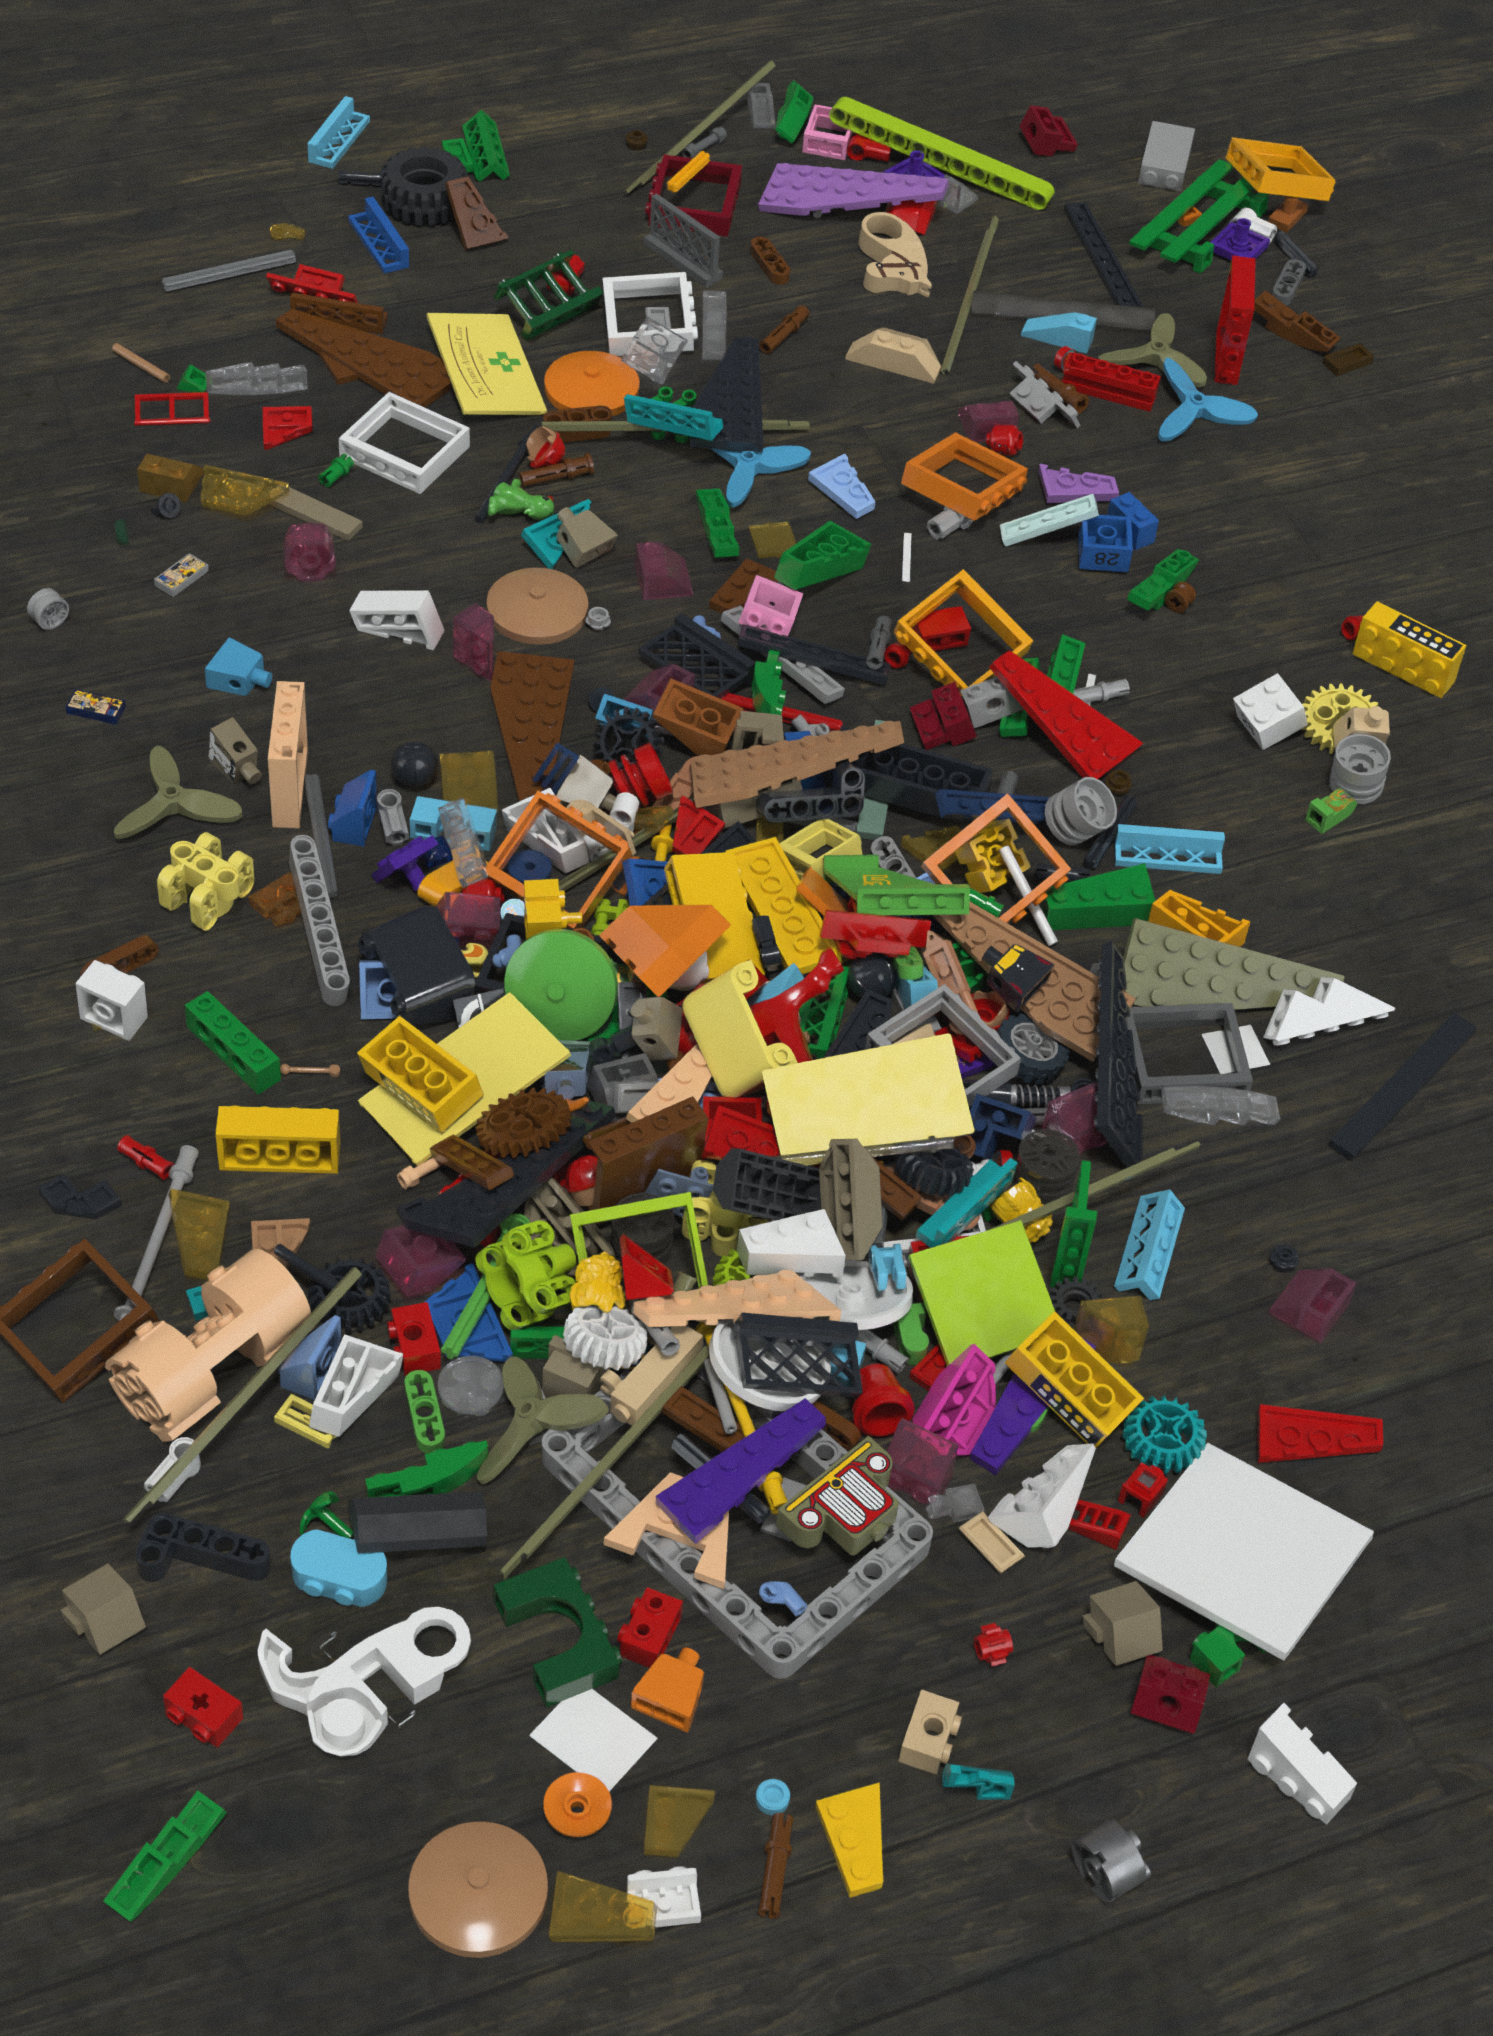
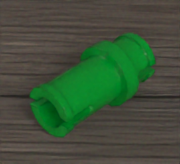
M345 453L339 458H334L331 461V465L318 475L320 483L323 485L327 481L325 487H330L339 477L347 475L349 469L354 466L353 459L349 456L345 460L347 457Z
M970 888V902L998 918L1004 905L996 902L995 897H987Z

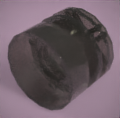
M1036 1130L1026 1135L1019 1146L1018 1164L1013 1177V1186L1019 1183V1178L1028 1181L1035 1188L1043 1205L1072 1193L1080 1157L1077 1145L1069 1136L1055 1130Z
M649 1193L631 1194L621 1199L616 1206L660 1197ZM673 1209L611 1220L610 1244L615 1253L613 1257L620 1262L622 1268L620 1238L623 1234L665 1265L670 1260L673 1250L675 1224Z

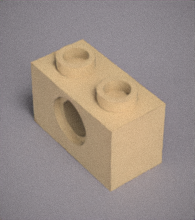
M921 1690L902 1744L899 1762L937 1775L940 1763L947 1764L953 1745L948 1744L950 1734L956 1736L960 1727L962 1716L956 1715L959 1702ZM932 1730L937 1732L939 1735L932 1736L926 1733V1731Z

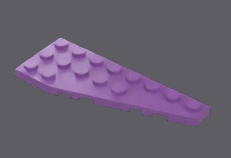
M777 163L758 206L760 212L810 215V211L822 210V213H829L830 209L841 207L847 211L880 207V203L892 202V205H901V201L913 200L916 203L943 200L949 185L947 178Z

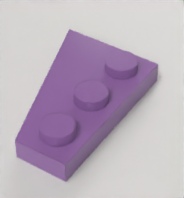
M1039 464L1038 473L1047 503L1069 502L1090 494H1094L1096 501H1110V499L1119 496L1115 477L1085 472L1082 475L1069 473L1070 469L1061 468L1060 471L1047 469L1048 465Z

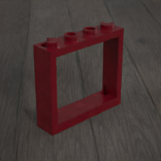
M663 154L662 162L657 163L656 176L653 177L652 189L649 192V202L646 203L645 208L646 215H649L648 226H650L652 196L655 194L661 196L666 176L673 177L693 158ZM709 161L690 179L728 185L722 213L683 207L677 208L716 235L728 237L741 186L742 165ZM659 205V208H660V210H661L663 216H665V213H664L662 207ZM674 216L678 226L681 227L677 217ZM665 218L669 228L672 229L668 219Z

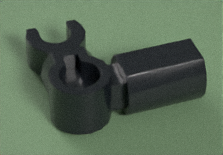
M763 915L754 918L752 924L764 969L768 971L770 981H772L780 974L779 968L782 966V961L769 916Z
M633 1024L611 1034L608 1039L597 1037L589 1043V1052L596 1065L615 1061V1052L619 1054L638 1045L632 1038Z

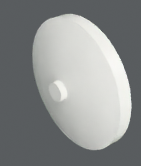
M866 1258L863 1260H845L842 1277H833L832 1273H814V1276H804L802 1272L797 1274L841 1310L840 1321L857 1323L858 1330L873 1329L893 1323L902 1318L912 1306L913 1286L910 1279L906 1276L905 1289H897L895 1282L892 1281V1275L888 1274L887 1288L878 1291L873 1273L870 1271L869 1259ZM815 1316L813 1319L828 1320V1316Z
M721 1319L709 1343L710 1360L718 1377L737 1396L756 1406L775 1411H786L805 1398L812 1404L821 1396L818 1394L743 1388L737 1339H732L731 1327L734 1324L733 1319ZM747 1340V1346L756 1355L764 1349L756 1341ZM776 1343L774 1345L786 1358L793 1352L784 1343ZM805 1345L802 1348L815 1360L822 1354L814 1346ZM768 1352L761 1357L773 1370L780 1365ZM797 1354L790 1360L802 1372L809 1367ZM824 1357L819 1364L831 1373L830 1361ZM755 1364L750 1368L751 1379L764 1380L767 1377ZM785 1367L777 1373L786 1382H794L797 1379ZM813 1369L806 1375L815 1384L823 1385L826 1382Z

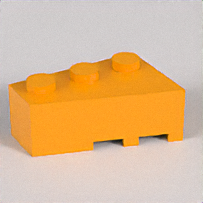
M1172 890L1166 892L1152 904L1148 920L1150 923L1238 947L1245 943L1250 925L1248 920L1242 918L1240 922L1225 916L1226 912L1223 910L1212 911L1202 907V902Z

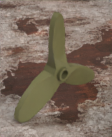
M1168 313L1160 314L1155 320L1148 344L1137 348L1104 353L1098 358L1099 360H1105L1118 365L1148 363L1158 366L1163 372L1164 360L1170 358L1181 366L1195 387L1206 385L1207 376L1203 369L1184 354L1171 349L1175 334V323L1172 316Z
M156 746L150 752V770L158 793L147 803L121 820L114 829V837L122 839L132 836L150 827L163 817L177 813L195 820L220 823L234 822L242 817V808L236 801L216 793L199 789H183L180 786L179 771L173 757L165 748Z
M518 1357L508 1358L503 1365L502 1376L507 1397L516 1408L514 1418L507 1431L492 1448L488 1458L481 1465L477 1474V1480L483 1485L495 1478L511 1462L523 1445L542 1430L564 1431L591 1425L600 1421L608 1413V1406L601 1398L590 1394H560L543 1399L539 1382L530 1367Z

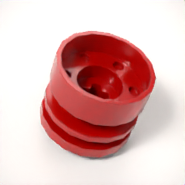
M650 742L634 749L636 762L633 764L625 754L621 756L624 765L622 769L615 759L608 762L611 769V778L614 780L613 784L618 794L624 792L633 794L635 797H639L644 807L648 806L646 793L649 791L652 792L657 800L674 793L667 774Z

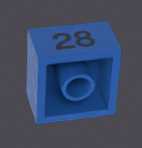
M1099 515L1081 521L1078 533L1079 569L1129 572L1133 552L1131 517Z

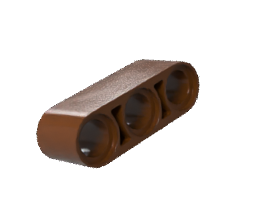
M606 406L552 410L543 415V422L612 421V411ZM557 431L562 442L606 438L611 434V431Z

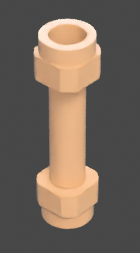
M431 1158L415 1168L408 1166L402 1169L397 1174V1179L404 1189L412 1188L419 1184V1178L444 1164L435 1158Z

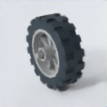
M1020 1013L1016 1017L1015 1015H1010L1007 1020L1004 1019L997 1030L1000 1038L1009 1047L1014 1048V1052L1021 1058L1018 1073L1014 1077L1016 1079L1020 1077L1024 1082L1030 1083L1033 1081L1035 1084H1042L1044 1081L1049 1083L1053 1081L1054 1077H1058L1069 1058L1067 1056L1069 1054V1047L1045 1034L1024 1013Z

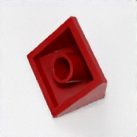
M623 1234L620 1238L626 1300L671 1295L674 1291L671 1270Z

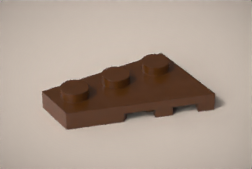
M468 176L445 183L465 250L504 241L509 238L505 231L503 232L497 224V219L493 213L491 214L483 203V198Z
M746 558L709 600V608L721 614L738 606L744 608L756 575L777 583L778 580L774 578L776 571Z

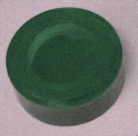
M116 520L115 531L118 543L120 545L129 544L126 520Z

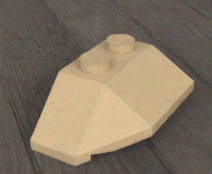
M884 327L854 341L845 358L849 361L933 384L941 371V365L927 339Z

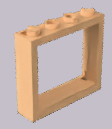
M277 681L268 753L272 826L300 828L308 758L304 682Z

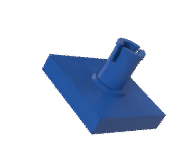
M629 858L622 862L628 890L625 897H629L626 900L630 901V906H641L667 883L664 868L668 861Z

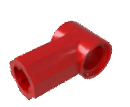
M857 133L851 136L847 147V155L857 161L869 158L889 162L892 148Z
M573 255L569 266L578 278L584 271L585 263L582 262L579 256ZM560 269L552 273L568 296L572 295L575 288Z

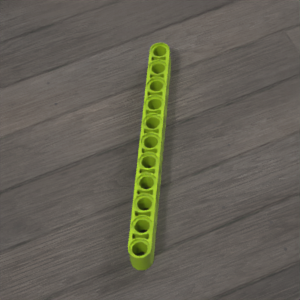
M841 97L829 112L830 120L838 126L909 156L912 151H921V154L924 153L923 162L1033 209H1044L1054 195V188L1047 181L849 97Z

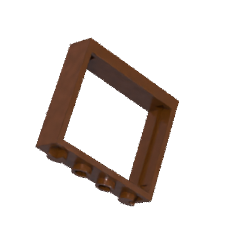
M83 1239L79 1244L73 1245L56 1263L45 1268L43 1273L32 1283L22 1287L18 1294L8 1303L0 1306V1336L57 1398L64 1403L101 1372L109 1358L129 1344L131 1339L137 1336L135 1330L149 1320L152 1323L159 1322L160 1320L153 1308L86 1239ZM92 1261L130 1300L135 1308L53 1376L10 1328Z

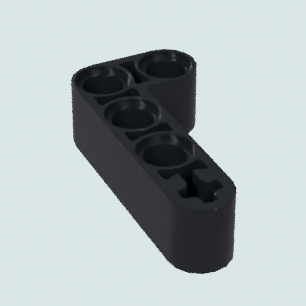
M842 761L834 768L833 788L766 792L757 799L756 808L770 822L854 817L860 814L864 807V773L851 762ZM849 771H853L851 779L845 781L846 774ZM852 797L851 804L844 807L846 799ZM823 799H827L826 805L819 809V803ZM801 800L800 808L793 811L794 804Z
M167 1513L157 1514L151 1518L135 1553L139 1576L147 1582H156L164 1578L173 1559L252 1581L263 1580L271 1571L270 1550L265 1541ZM161 1533H169L168 1535L164 1536L159 1535ZM193 1541H199L198 1544H189ZM222 1550H231L227 1553H220ZM148 1560H157L153 1563H147Z

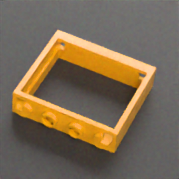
M1232 137L1226 159L1258 192L1329 201L1331 193L1334 192L1333 187L1336 180L1302 146ZM1267 166L1289 168L1295 173L1272 171Z
M964 569L898 620L893 632L897 640L913 652L915 659L923 663L937 681H941L944 685L956 682L961 697L960 690L968 688V686L912 629L914 625L957 592L1013 649L1012 652L1022 658L1028 653L1033 643V640ZM990 669L970 686L994 678L996 675Z

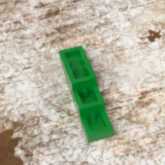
M720 488L696 490L701 519L714 557L739 556V545L734 537V525L729 517L730 508Z
M197 1790L177 1819L172 1816L153 1843L150 1845L146 1842L103 1902L132 1922L181 1871L227 1812Z

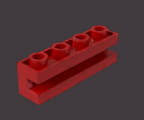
M1070 352L1064 365L1063 373L1065 375L1062 382L1074 385L1079 393L1151 412L1157 397L1161 376Z

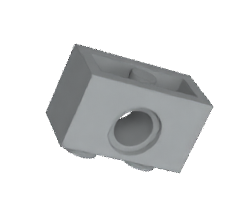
M997 676L960 690L974 728L1023 710L1020 703Z

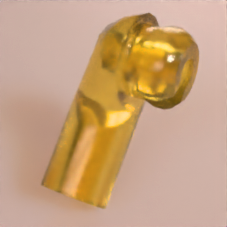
M287 223L272 225L270 233L277 240L289 237L303 240L305 229Z

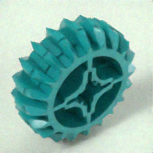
M1163 1395L1160 1401H1157L1151 1396L1148 1402L1142 1400L1125 1418L1122 1433L1123 1440H1125V1450L1131 1451V1460L1140 1459V1464L1142 1462L1145 1465L1157 1466L1162 1469L1164 1475L1169 1473L1170 1469L1178 1475L1182 1468L1187 1469L1192 1465L1195 1458L1199 1459L1201 1451L1205 1450L1207 1430L1204 1429V1420L1197 1419L1198 1410L1189 1411L1188 1402L1184 1405L1178 1404L1177 1397L1172 1401H1167L1165 1395ZM1144 1425L1148 1429L1147 1433L1149 1436L1147 1437L1144 1436L1141 1429ZM1180 1434H1185L1188 1441L1187 1444L1181 1441L1182 1437Z

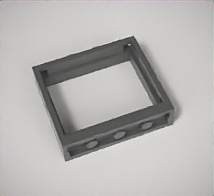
M1232 1003L1131 1007V1016L1125 1019L1127 1030L1131 1029L1133 1032L1137 1073L1132 1076L1136 1082L1137 1089L1140 1091V1101H1136L1137 1104L1248 1099L1253 1079ZM1223 1025L1235 1073L1162 1077L1147 1076L1136 1029Z

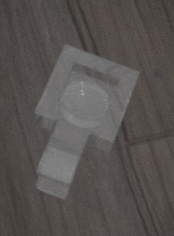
M975 1484L945 1489L944 1495L928 1497L930 1505L926 1506L929 1519L951 1515L953 1522L972 1519L982 1511H985Z

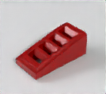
M1078 1499L1075 1510L1079 1511L1080 1514L1077 1520L1071 1519L1068 1529L1117 1550L1128 1527L1131 1514ZM1086 1515L1092 1517L1089 1523L1083 1522ZM1098 1520L1103 1522L1102 1526L1096 1525ZM1109 1525L1114 1526V1527H1115L1114 1530H1113V1529H1109V1528H1108Z

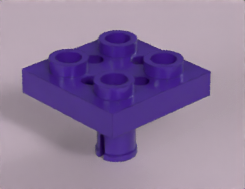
M912 151L910 158L884 171V173L946 178V175L928 163L923 162L924 153L921 154V151Z
M1240 218L1237 220V224L1231 222L1210 243L1214 244V253L1231 260L1232 256L1257 258L1269 246L1270 239L1249 230L1251 221L1246 218Z
M433 835L426 839H423L422 836L417 837L405 847L399 848L378 862L377 866L379 869L371 874L378 883L398 870L399 872L403 871L414 892L417 891L425 875L416 862L419 857L438 845Z

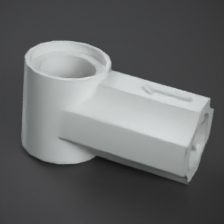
M1243 208L1230 221V223L1237 224V220L1240 218L1250 220L1251 226L1249 230L1269 238V244L1272 242L1277 231L1276 225L1258 218L1256 213L1250 208Z
M620 793L617 795L609 815L632 832L634 830L636 812L639 807L637 797L630 793Z
M181 1437L172 1442L169 1455L144 1483L145 1490L149 1491L194 1442L193 1439ZM199 1454L157 1499L158 1501L168 1502L187 1478L198 1473L201 1466Z

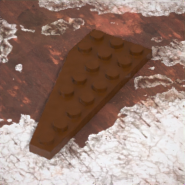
M295 309L287 311L276 319L277 328L320 354L321 352L357 373L359 379L385 395L391 392L426 408L453 389L443 360L429 351Z
M497 652L490 695L494 703L496 717L498 718L499 730L506 757L509 761L510 773L513 776L518 802L535 795L537 791L542 792L546 790L541 786V781L538 780L535 783L532 779L555 744H560L574 671V659ZM559 751L556 753V755L544 771L543 774L545 776H548V774L556 764Z

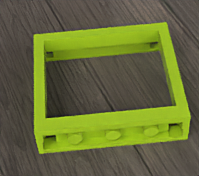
M691 1192L570 1214L579 1264L581 1260L588 1258L582 1230L583 1225L684 1207L698 1288L700 1289L702 1286L708 1285Z

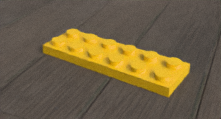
M776 837L725 851V853L734 852L736 862L740 864L742 887L746 888L747 900L757 917L769 916L781 961L785 969L794 963L801 974L811 972L816 967L821 952L829 946L841 963L842 955L838 951L834 940L820 937L823 921L816 908L797 891L796 888L800 880Z

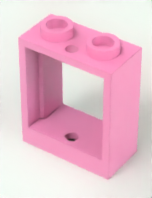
M815 104L804 133L803 153L845 160L847 147L851 136L855 132L838 126L830 120L829 112L832 107ZM817 127H821L831 130H837L846 132V135L841 136L831 133H825L816 131Z
M756 575L738 623L788 636L803 593Z

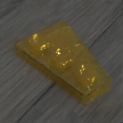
M170 1188L168 1196L184 1275L209 1280L207 1275L219 1265L230 1201Z
M557 1871L549 1937L552 1942L653 1941L657 1906L654 1901Z

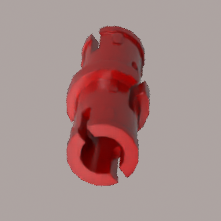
M129 1135L124 1136L118 1143L117 1150L133 1159L138 1167L141 1169L147 1168L164 1180L169 1177L170 1168L174 1164L158 1155L153 1147L149 1145L144 1146ZM139 1153H142L143 1155L151 1159L152 1162L141 1156Z

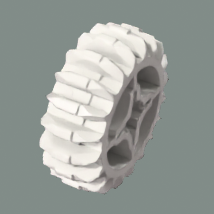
M598 1305L574 1308L573 1312L569 1314L564 1326L563 1342L566 1343V1349L572 1351V1356L581 1358L582 1363H591L593 1368L601 1366L605 1370L608 1367L619 1370L620 1367L629 1368L631 1364H637L638 1360L642 1358L647 1346L648 1331L644 1328L643 1322L637 1320L636 1315L629 1314L628 1309L621 1310L616 1305L612 1307L610 1312L605 1313Z

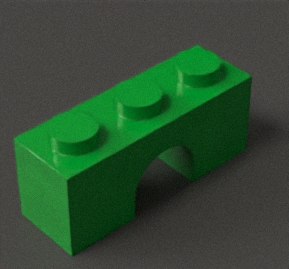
M1217 1624L1216 1629L1209 1634L1203 1632L1192 1643L1194 1648L1189 1660L1200 1671L1209 1673V1681L1217 1688L1240 1671L1245 1654L1238 1648L1235 1642L1248 1640ZM1255 1645L1262 1653L1266 1651Z

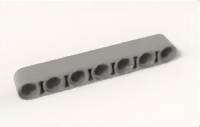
M298 835L291 841L289 865L324 1002L331 1006H340L347 1000L349 975L316 844L311 837Z

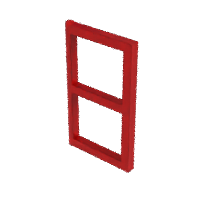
M208 392L135 395V426L210 423ZM203 399L204 417L175 418L174 400ZM169 400L170 419H140V401Z

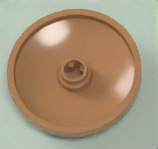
M525 568L508 573L493 584L487 596V615L494 628L512 640L534 645L552 644L573 636L582 628L588 616V597L583 587L567 574L547 568Z
M491 1822L463 1823L439 1833L420 1851L412 1866L409 1878V1904L419 1929L432 1943L441 1949L463 1957H489L516 1947L537 1927L547 1902V1873L542 1858L535 1847L524 1836L513 1829Z

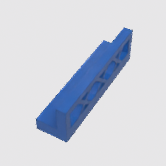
M365 198V212L348 216L349 223L384 274L409 268L408 246L375 198ZM365 220L369 222L367 225L358 223ZM371 233L378 236L376 238L367 236V234ZM377 246H380L387 249L385 251H382L375 248ZM389 259L395 262L386 264L384 261Z

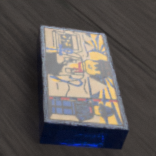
M75 689L66 705V713L117 724L126 708V702L122 699Z

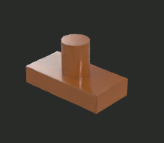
M1285 196L1284 202L1273 212L1268 222L1276 225L1277 229L1287 233L1307 212L1308 204L1299 201V197Z

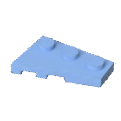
M846 454L809 472L808 480L856 519L875 509V500L865 484L861 483L857 478L855 468L850 467Z

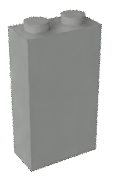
M1152 121L1138 184L1181 191L1195 129Z

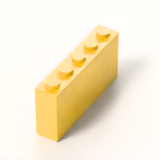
M734 852L672 855L664 868L672 904L713 905L731 924L706 950L709 974L698 985L707 984L749 959L765 976L766 970L760 957L759 946L752 926L753 915L748 910L746 902L747 891L744 886L742 887L740 879L741 868L740 864L736 862Z

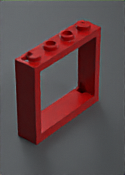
M1232 256L1216 329L1214 382L1238 384L1254 313L1256 258Z

